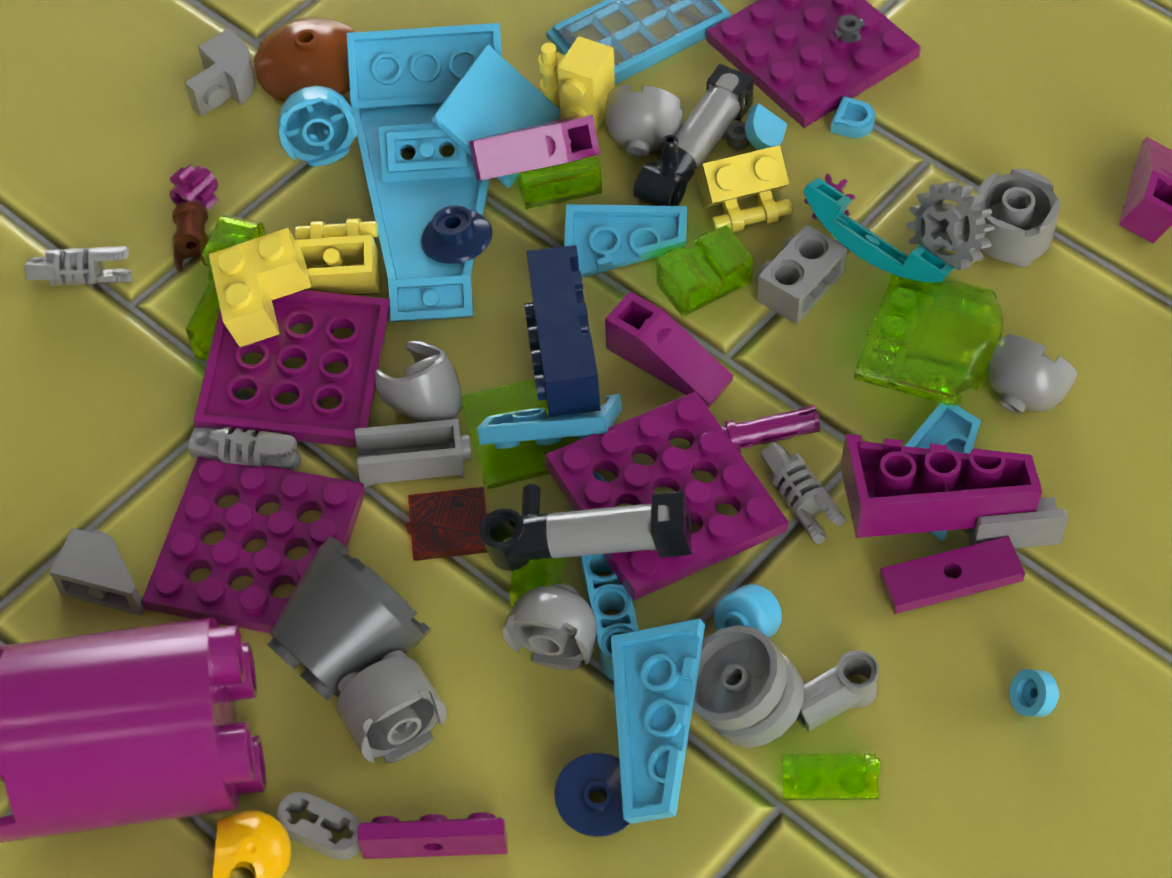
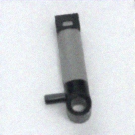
M722 64L717 66L707 80L706 93L686 118L677 133L664 136L661 154L654 163L649 161L640 170L633 190L635 198L653 206L680 205L687 184L695 174L694 170L704 162L733 120L741 121L753 104L754 77Z
M528 484L523 487L521 516L512 509L502 508L494 510L483 519L479 529L480 538L496 567L507 571L520 569L528 564L530 560L657 549L660 558L692 555V515L684 491L651 494V504L540 514L541 489L535 484Z

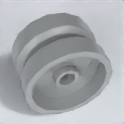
M741 625L727 627L703 639L692 710L732 745L752 748L767 745L784 735L797 719L804 701V682L796 666L780 652V649L770 638L756 628Z

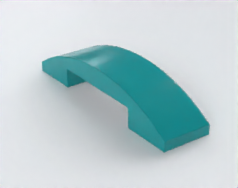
M820 178L807 184L803 190L810 207L824 227L847 249L871 265L900 277L924 282H942L954 270V266L922 245L913 250L909 256L844 214L852 199Z

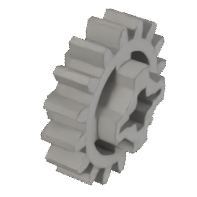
M958 181L929 186V192L919 193L917 197L922 205L910 207L909 211L916 216V219L907 223V228L915 230L916 234L909 240V243H919V245H922L954 266V270L970 268L971 262L982 260L984 257L979 249L991 247L992 244L985 238V234L995 230V226L986 224L985 220L986 217L992 214V210H982L980 207L985 197L982 194L971 196L973 186H959ZM944 200L956 202L957 206L954 207L952 203L945 204ZM946 246L949 251L955 250L957 253L947 252L943 248Z

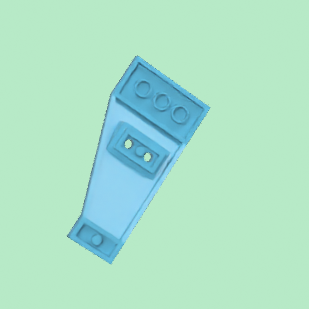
M500 23L347 33L351 109L354 112L357 138L374 217L378 224V235L388 277L390 319L392 323L474 317L471 276L475 258L455 264L434 261L422 250L421 236L434 215L439 210L448 206H463L483 216L490 179L477 181L472 156L431 119L485 46L490 45L502 56ZM443 146H453L455 148L454 154L451 157H443L440 154ZM407 147L415 150V156L410 160H405L401 157L403 149Z

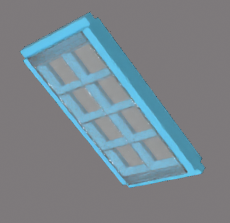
M604 0L554 25L553 29L547 32V38L564 55L567 54L578 36L613 47L616 85L705 39L708 29L732 15L717 0Z

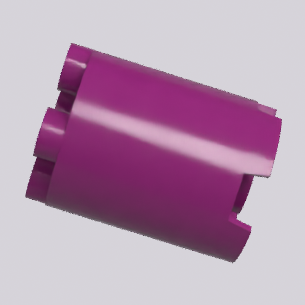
M212 617L0 646V778L5 783L13 815L0 818V843L232 811L238 808L240 795L266 792V769L261 738L259 735L251 736L247 721L237 723L235 701L257 697L256 671L250 642L242 643L238 626L219 627L216 619Z

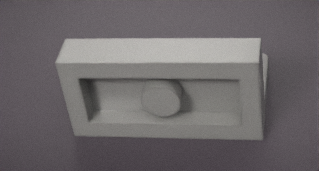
M1054 497L1041 498L1036 512L982 516L977 518L975 528H969L968 533L971 545L1009 536L1014 548L1057 545L1062 542L1069 518L1066 509L1057 510Z

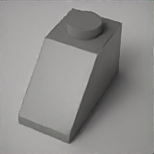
M72 528L50 570V574L60 594L142 616L145 608L113 538L99 530L87 532Z

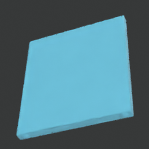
M487 45L431 120L472 156L469 141L557 120L560 116V109L490 45ZM521 172L496 178L509 188Z

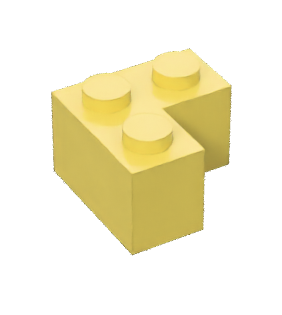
M289 228L209 254L223 323L239 347L279 335L272 300L311 288L304 255Z

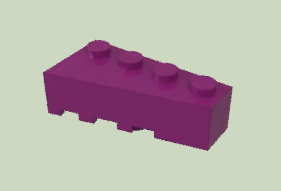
M845 434L840 468L856 538L975 528L977 518L982 516L1037 511L1042 488L1032 455L974 448L969 454L953 452L948 449V445L930 443L929 449L902 446V440L884 438L883 444L861 441L862 436Z

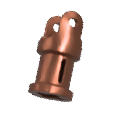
M192 201L182 202L176 205L172 211V219L176 224V233L172 239L174 264L178 272L183 271V261L185 259L199 255L205 266L209 265V237L205 233L208 210L202 204Z

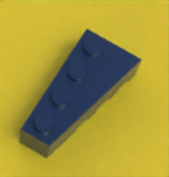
M577 246L526 251L532 302L524 303L538 401L546 400L549 417L600 411L598 374L589 329L587 307L584 301L581 271H579Z

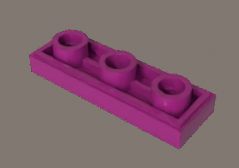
M1009 536L883 567L880 569L879 576L893 612L897 614L1022 582L1025 571Z
M478 812L470 814L467 819L449 820L443 815L428 814L420 817L419 821H400L392 816H379L373 818L369 823L358 824L357 840L363 859L508 854L505 821L502 818H496L491 813Z

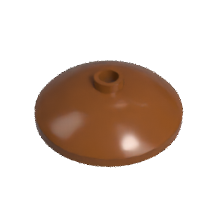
M318 17L302 18L280 26L261 42L256 51L254 69L260 86L270 96L282 102H285L291 94L310 86L331 88L343 96L350 91L347 33L355 31L341 22Z

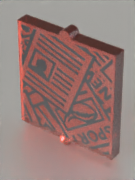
M484 487L408 495L410 522L406 524V528L412 538L414 561L488 553L479 532L481 522L489 514L486 511Z

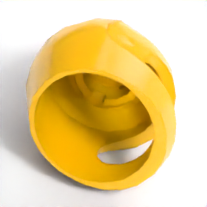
M243 811L218 819L212 878H229L233 870L240 867L248 868L253 873L254 878H282L288 869L292 851L290 837L286 829L273 816L261 811Z

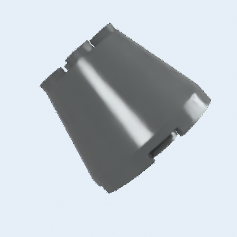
M331 536L315 552L270 632L273 639L267 644L293 669L301 664L305 670L300 676L327 701L333 694L336 697L340 696L338 684L343 677L352 672H361L368 666L381 661L386 654L392 651L400 650L406 653L417 646L431 631L424 622L421 624L413 618L417 614L416 611L368 565L365 566L357 558L354 557L353 559L346 554L349 550Z

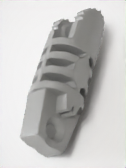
M128 246L46 250L45 257L29 258L24 265L27 280H49L50 286L133 281L130 269H103L102 261H117L128 258Z
M195 427L188 445L191 457L198 458L200 456L218 460L221 463L256 467L264 465L287 470H296L301 465V456L298 450L296 451L297 441L295 437L287 434L283 435L282 433L259 431L256 434L255 430L250 429L244 432L243 429L236 428L232 432L231 427H224L223 429Z
M774 442L761 451V455L773 472L768 477L816 544H820L827 536L824 529L814 518V514L822 509L827 518L838 526H841L847 520L798 453L790 456L784 447Z

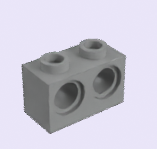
M806 224L796 236L791 235L788 237L780 253L772 262L766 261L759 269L756 276V282L758 283L757 301L797 325L845 273L847 248Z

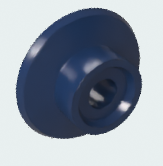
M459 205L448 206L439 210L425 227L421 236V247L424 253L434 261L446 264L465 262L477 257L488 247L493 235L492 227L485 217L475 211Z
M589 753L575 758L563 768L556 781L554 796L557 810L567 825L587 836L604 837L615 834L630 824L623 819L619 758L605 753ZM594 792H599L605 796L606 800L603 803L596 804L588 796Z

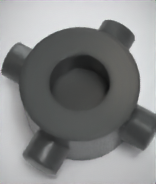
M854 15L840 16L837 19L838 29L833 32L836 38L844 42H857L861 39V27L865 26L863 19H859Z
M742 121L730 124L727 131L722 135V139H727L729 147L736 151L745 149L750 144L745 133V123Z

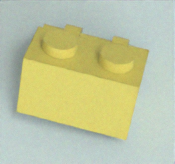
M580 36L577 37L566 55L558 53L556 45L553 43L543 44L541 46V54L538 57V68L543 74V78L540 81V92L555 106L560 104L561 118L593 115L597 131L605 119L607 95L615 88L614 48Z
M780 145L703 163L694 170L703 207L723 205L725 214L711 218L715 233L730 230L731 233L742 231L745 225L764 221L765 224L778 222L779 217L793 213L790 199L775 202L771 193L789 185ZM757 196L759 206L740 210L737 200Z
M360 218L347 219V223L325 224V221L322 220L311 221L309 226H296V242L304 255L311 288L305 290L347 295L380 293V254L373 238L378 237L377 221L361 222Z

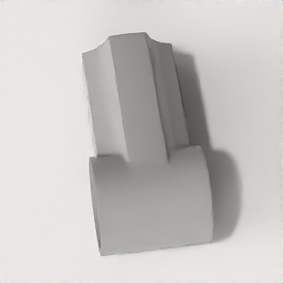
M862 650L847 652L839 659L836 667L804 684V701L797 717L802 728L804 727L810 732L852 707L862 708L870 705L878 694L879 665L876 659L870 653ZM852 675H862L868 680L861 684H854L849 682L847 678Z

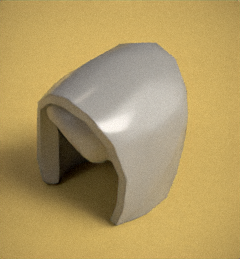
M409 341L407 343L406 349L411 352L415 363L406 369L404 378L395 379L384 374L380 369L375 371L376 387L381 399L391 408L418 422L448 420L455 418L462 409V392L456 369L446 353L435 346L422 341Z

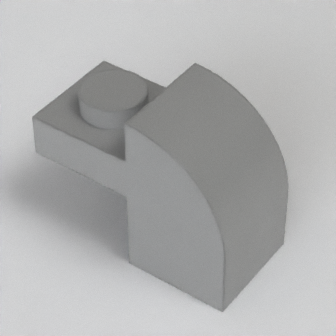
M227 28L198 46L204 71L185 82L192 109L201 117L214 108L219 107L231 97L239 105H242L250 98L255 89L256 80L248 47L241 38Z

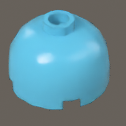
M321 86L304 87L291 94L281 106L277 125L281 146L289 157L294 160L297 157L300 160L308 161V165L317 167L333 164L345 157L350 151L349 146L353 139H356L357 135L354 112L345 98L338 92Z

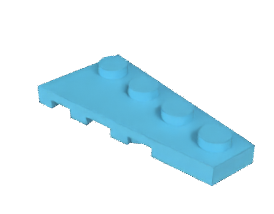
M700 619L611 636L623 819L630 824L676 816L705 624Z

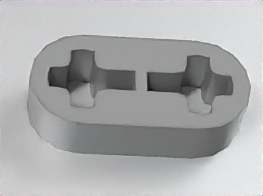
M302 791L291 793L280 802L277 809L278 821L286 829L290 839L338 860L350 859L360 851L357 839L358 824L361 823L353 813ZM304 808H307L310 819L316 823L300 819L295 825L290 814L292 812L300 814ZM345 827H348L351 839L342 838L338 844L335 843L332 833L326 829L330 828L336 832H342Z

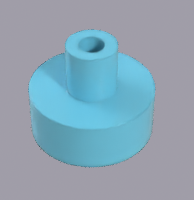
M1024 669L1019 671L1012 679L1009 697L1013 708L1020 715L1044 717L1054 710L1059 699V690L1054 677L1047 671Z

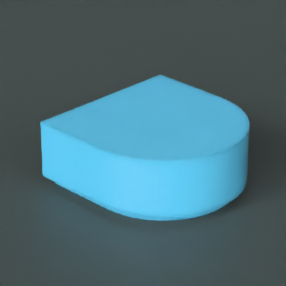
M843 96L831 122L830 133L849 138L867 136L874 128V109L866 102Z
M757 103L748 112L745 123L746 137L757 150L778 146L783 141L787 123Z

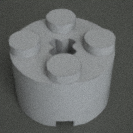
M1011 169L1010 174L998 176L997 172L987 177L980 185L977 195L982 194L985 197L980 205L982 210H992V214L986 217L985 220L986 224L995 226V230L985 234V238L992 243L991 247L979 250L994 259L1010 262L1018 267L1029 266L1034 259L1044 254L1052 243L1061 204L1059 197L1057 199L1053 192V184L1041 174L1027 169Z
M400 650L386 654L381 661L368 666L361 672H352L346 675L338 684V690L341 693L337 702L338 714L362 755L370 762L375 763L374 757H383L386 763H392L412 756L431 742L434 737L430 731L437 722L443 726L447 717L446 706L420 665L415 660L408 658Z

